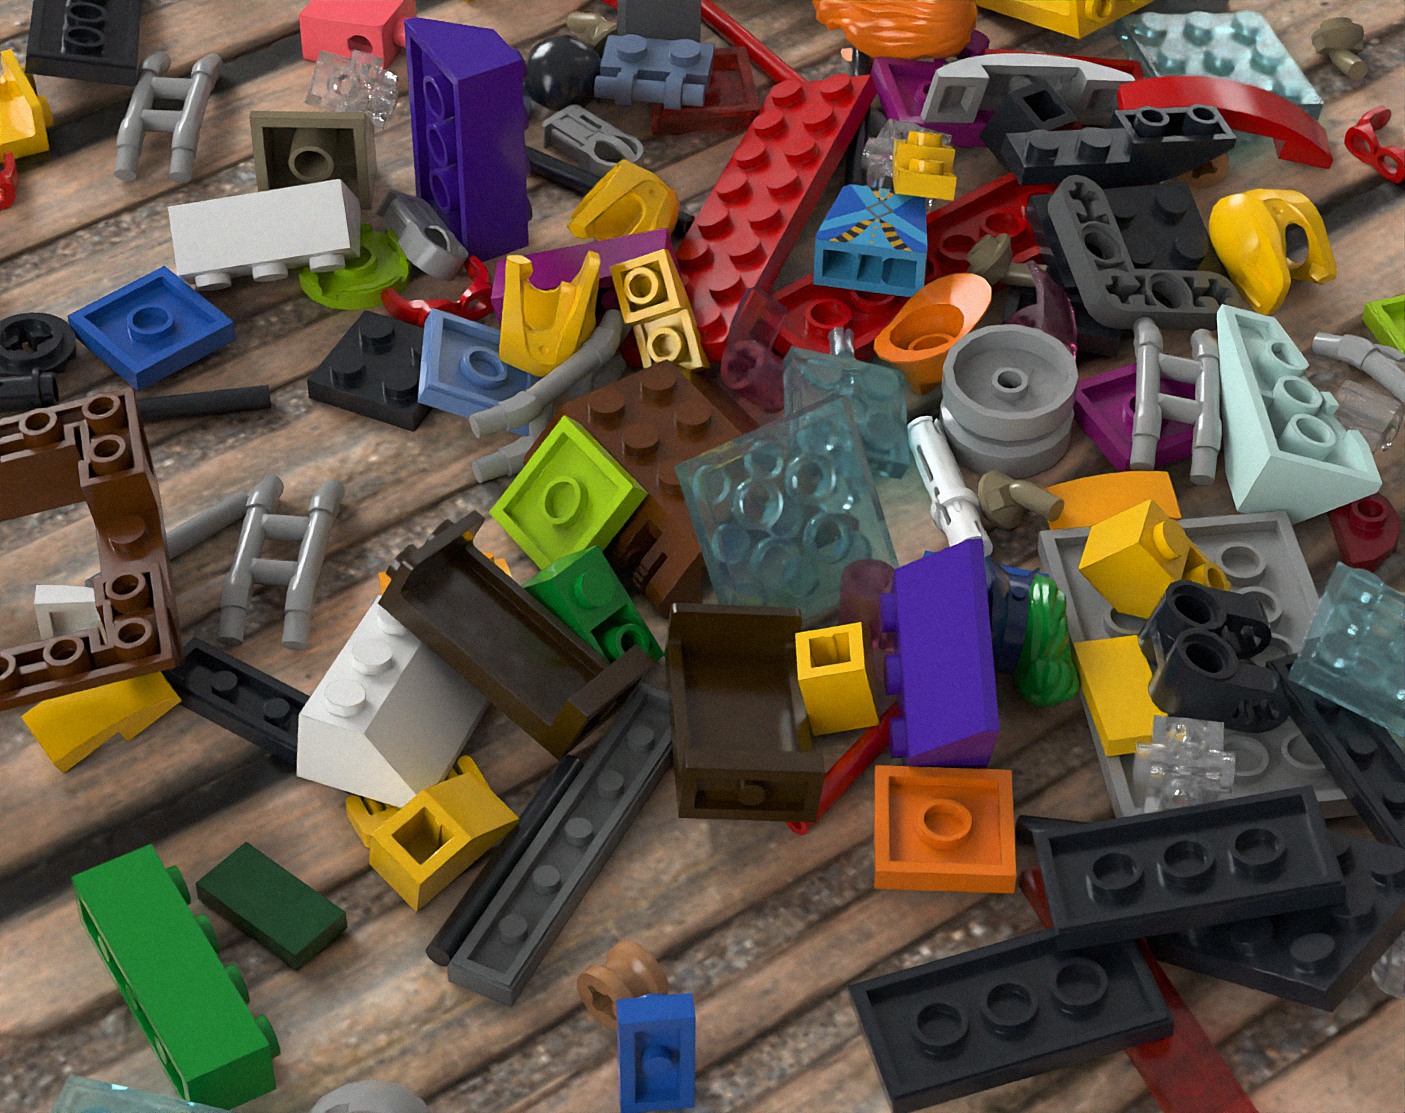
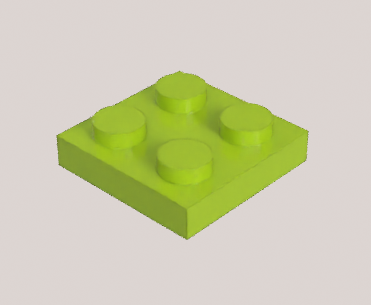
M564 415L493 506L489 514L534 563L543 570L560 557L596 545L603 552L648 493L579 422Z

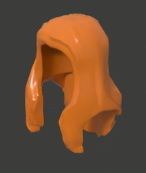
M811 0L816 10L815 19L821 24H826L828 30H842L845 33V39L858 51L872 57L873 62L876 56L917 61L927 57L947 59L959 55L971 40V34L976 28V17L978 14L974 0ZM852 48L842 49V57L851 64Z

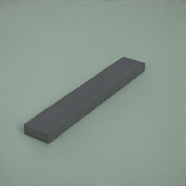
M643 682L635 690L448 964L449 982L510 1007L514 1005L673 762L667 691Z

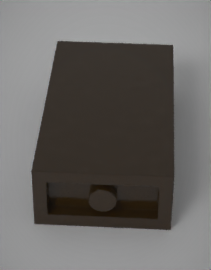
M474 510L455 524L450 519H447L430 534L423 546L417 548L410 544L394 558L386 571V575L392 580L378 604L560 761L627 704L656 661L635 644L611 664L474 546L473 539L485 521L481 514Z
M674 603L671 605L664 656L678 818L816 823L825 768L823 753L812 752L808 715L798 682L795 633H800L802 627V614L799 608Z

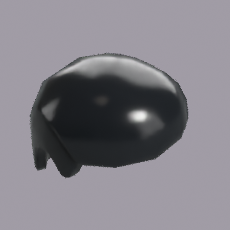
M570 34L551 36L539 42L528 53L525 60L528 76L527 81L523 84L532 101L548 110L560 111L570 105H579L584 108L592 101L600 103L602 98L594 96V85L596 76H600L602 59L592 44L577 36Z

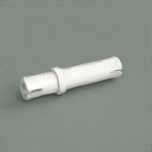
M922 416L914 419L907 425L904 431V438L913 453L924 485L931 497L930 514L936 527L945 532L950 547L968 539H982L984 558L991 555L993 545L980 521L982 507L975 492L967 488L964 483V478L947 443V438L940 421L936 418L933 422L932 416Z

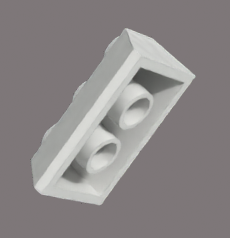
M341 179L168 207L177 276L190 285L196 284V289L199 291L224 289L231 286V278L253 275L254 281L257 282L280 280L288 277V269L310 266L311 272L336 271L346 267L345 260L360 257V201Z
M378 595L299 713L296 776L402 808L423 789L445 781L491 701L378 604L382 595Z

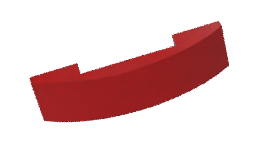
M1175 75L1142 79L1122 84L1116 93L1119 110L1139 109L1144 106L1156 108L1189 107L1194 104L1215 106L1230 129L1273 138L1278 159L1330 169L1333 163L1326 131L1315 118L1289 100L1250 84L1217 77Z

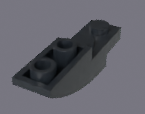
M1203 104L1176 108L1144 106L1139 109L1114 110L1108 129L1087 127L1082 130L1069 131L1038 129L1024 133H1005L1001 153L1020 185L1057 184L1059 186L1068 176L1080 175L1094 181L1101 189L1155 185L1180 176L1233 149L1237 138L1215 106Z

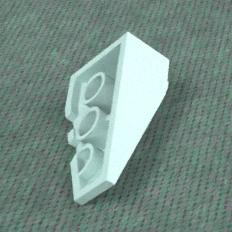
M1222 304L1217 312V329L1220 356L1224 462L1226 477L1237 512L1252 514L1287 511L1291 525L1377 493L1383 483L1369 444L1358 430L1346 431L1334 415L1339 407L1338 402L1330 392H1319L1305 376L1304 373L1309 363L1276 318Z

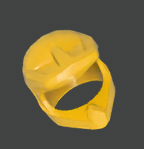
M622 159L583 198L569 217L566 227L576 238L589 239L594 237L598 241L667 228L669 236H671L677 223L680 202L677 192L671 189L656 174L626 159Z
M1251 189L1240 194H1232L1221 198L1213 206L1209 221V237L1212 246L1232 283L1256 313L1272 316L1283 304L1290 288L1291 279L1324 285L1337 277V266L1323 219L1315 205L1302 193L1287 189ZM1295 223L1302 226L1307 235L1309 248L1306 260L1302 265L1294 263L1286 257L1285 228L1288 224Z
M588 251L580 272L570 283L561 281V284L555 290L549 291L536 289L530 282L529 277L534 269L529 259L522 255L507 256L499 345L500 361L535 377H545L579 351L581 345L590 339L596 328L595 309L600 276V256L597 252Z

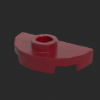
M1377 492L1327 512L1349 579L1373 574L1377 571L1379 563L1389 558L1392 553L1394 554L1400 536L1399 515L1389 500Z

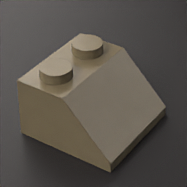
M250 112L249 118L258 192L341 179L359 199L361 210L372 209L377 161L374 124L365 112Z

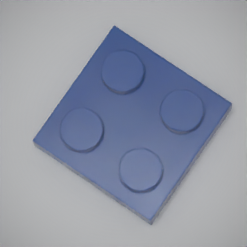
M166 266L67 315L69 326L73 328L76 339L138 392L236 340L234 322Z

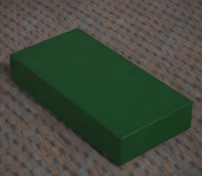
M248 842L241 845L195 883L199 900L297 971L348 928L345 911Z

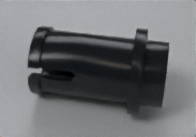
M35 367L32 370V374L0 377V413L28 411L59 405V386L55 372H44L42 367Z

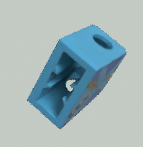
M892 177L879 178L873 183L872 187L852 184L844 186L816 234L813 284L912 297L925 286L928 249L925 197L896 194Z

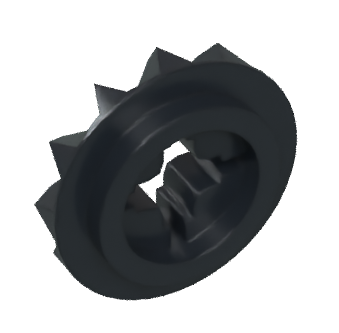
M32 312L13 315L0 321V377L32 374V370L35 367H42L44 372L65 373L66 362L76 358L75 332L69 326V323L57 316ZM26 342L28 347H32L35 352L26 354L22 343Z

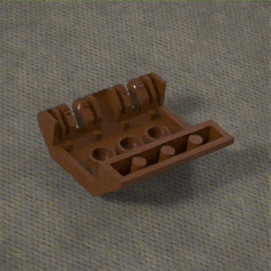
M668 359L563 404L524 457L523 464L525 466L565 415L579 422L648 493L647 496L604 549L603 553L608 558H611V562L622 572L624 570L626 572L629 570L633 571L636 567V571L632 573V584L640 593L645 595L647 601L660 615L669 618L670 607L674 603H702V567L754 542L783 530L805 553H808L857 528V520L716 382Z

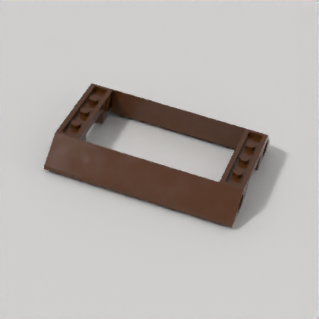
M133 387L108 393H99L88 398L48 408H38L27 413L0 419V522L83 501L87 502L95 523L101 577L92 579L95 605L107 637V644H105L97 626L0 651V712L186 664L159 484Z

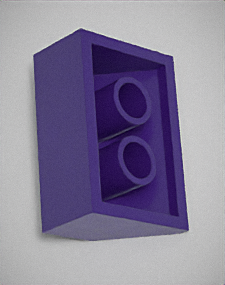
M968 539L896 568L890 593H880L881 633H892L894 655H885L884 657L886 695H897L899 717L889 718V750L891 758H902V766L987 769L1000 731L983 540Z

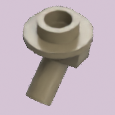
M573 11L567 18L568 29L575 33H583L584 35L581 39L592 44L602 59L608 35H617V19L608 21L599 14Z
M1335 17L1323 21L1320 24V29L1314 31L1311 35L1312 45L1315 46L1316 54L1330 56L1332 63L1351 80L1357 81L1366 75L1367 64L1356 56L1363 51V26L1352 23V20L1347 17Z
M1006 233L1000 234L996 238L990 234L985 235L972 247L966 256V260L970 263L966 273H972L985 278L991 287L999 281L1013 286L1047 288L1049 280L1048 265L1011 262L1013 256L1011 238Z
M991 470L985 473L978 483L977 498L982 507V515L1002 530H1011L1020 525L1024 517L1025 508L1050 522L1055 521L1064 508V501L1032 482L1025 480L1016 481L1001 470Z

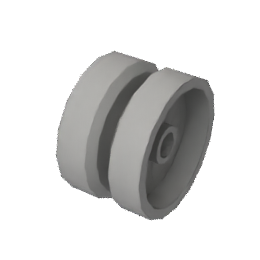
M1016 324L991 325L965 334L949 349L943 365V399L940 405L939 421L957 463L980 475H984L991 470H1001L1012 478H1028L1051 469L1066 454L1073 431V406L1077 396L1079 375L1074 356L1060 340L1040 329Z

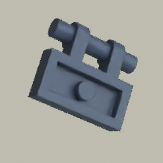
M635 34L623 36L608 35L600 65V76H596L594 96L597 98L615 99L616 105L633 106L634 101L664 103V109L682 110L683 105L704 107L705 93H708L715 63V44L698 43L690 39L675 41L651 39Z

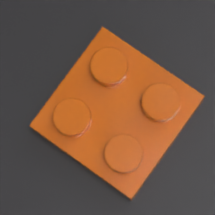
M875 765L874 889L1014 894L1017 875L1012 770Z

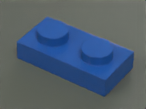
M652 993L639 998L616 1000L617 1073L620 1113L695 1107L696 1015L693 994L665 995Z

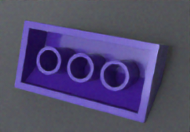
M419 17L404 20L416 197L426 201L447 228L454 234L455 238L466 248L468 257L476 256L481 262H485L529 246L528 221L532 220L533 213L527 197L526 176H529L531 173V165L525 150L524 130L529 128V116L523 103V83L527 81L528 74L521 53L516 48L512 49L494 29Z

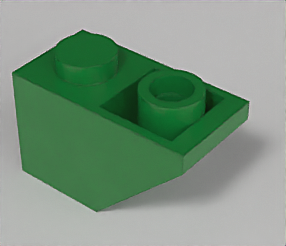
M598 545L558 558L521 585V587L611 664L635 644L656 662L664 656V652Z

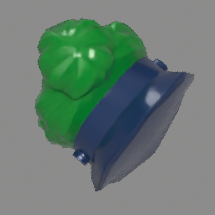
M988 555L984 558L995 673L1011 675L1013 685L1019 689L1021 698L1029 704L1045 708L1048 706L1056 707L1061 702H1067L1077 695L1081 683L1072 662L1065 594L1057 587L1055 580L1039 574V567L1026 576L1010 574Z

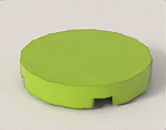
M361 222L359 258L345 260V268L330 272H311L310 266L297 268L301 289L313 301L329 308L353 311L375 308L382 305L381 292L388 288H392L398 294H401L408 287L413 274L412 262L398 244L399 238L394 231L385 228V234L372 231V224Z

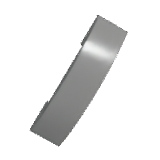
M1028 53L975 56L955 61L935 71L920 116L924 122L974 123L978 110L996 111L1008 92L1045 79L1077 116L1081 125H1110L1113 111L1119 110L1116 96L1119 86L1133 82L1135 79L1131 74L1117 69L1061 56Z

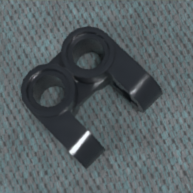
M1178 580L1167 587L1138 634V644L1142 653L1151 663L1158 667L1149 681L1148 693L1152 702L1160 711L1167 713L1170 718L1183 723H1200L1245 733L1271 731L1281 726L1288 719L1291 709L1282 676L1269 668L1238 662V660L1251 658L1263 652L1270 644L1272 634L1263 603L1249 595L1206 587L1188 580Z

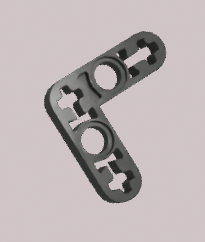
M1080 175L1068 176L1050 197L1048 210L1084 306L1089 315L1098 323L1114 329H1133V324L1138 318L1149 317L1160 330L1206 329L1213 331L1218 330L1217 312L1222 304L1239 308L1241 299L1238 290L1229 279L1219 273L1210 271L1135 269L1107 197L1094 181ZM1085 242L1098 247L1105 254L1107 260L1093 255L1085 246ZM1152 291L1164 295L1172 303L1173 309L1162 305L1154 297Z

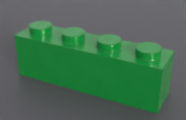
M149 844L72 876L71 879L80 921L186 1112L224 1113L276 1090L272 1059L281 1055V1050L274 1029L264 1014L254 1018L248 1009L247 1004L250 1003V997L244 979L234 963L223 966L217 954L220 953V946L215 931L204 913L196 917L193 916L188 907L191 904L189 890L177 866L173 865L165 868L153 846Z

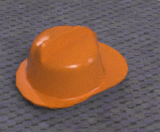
M957 273L934 280L916 292L892 322L875 338L874 351L880 359L894 363L897 371L909 382L917 395H927L942 382L943 365L949 349L965 334L972 332L985 316L992 303L991 286L985 278L972 273Z

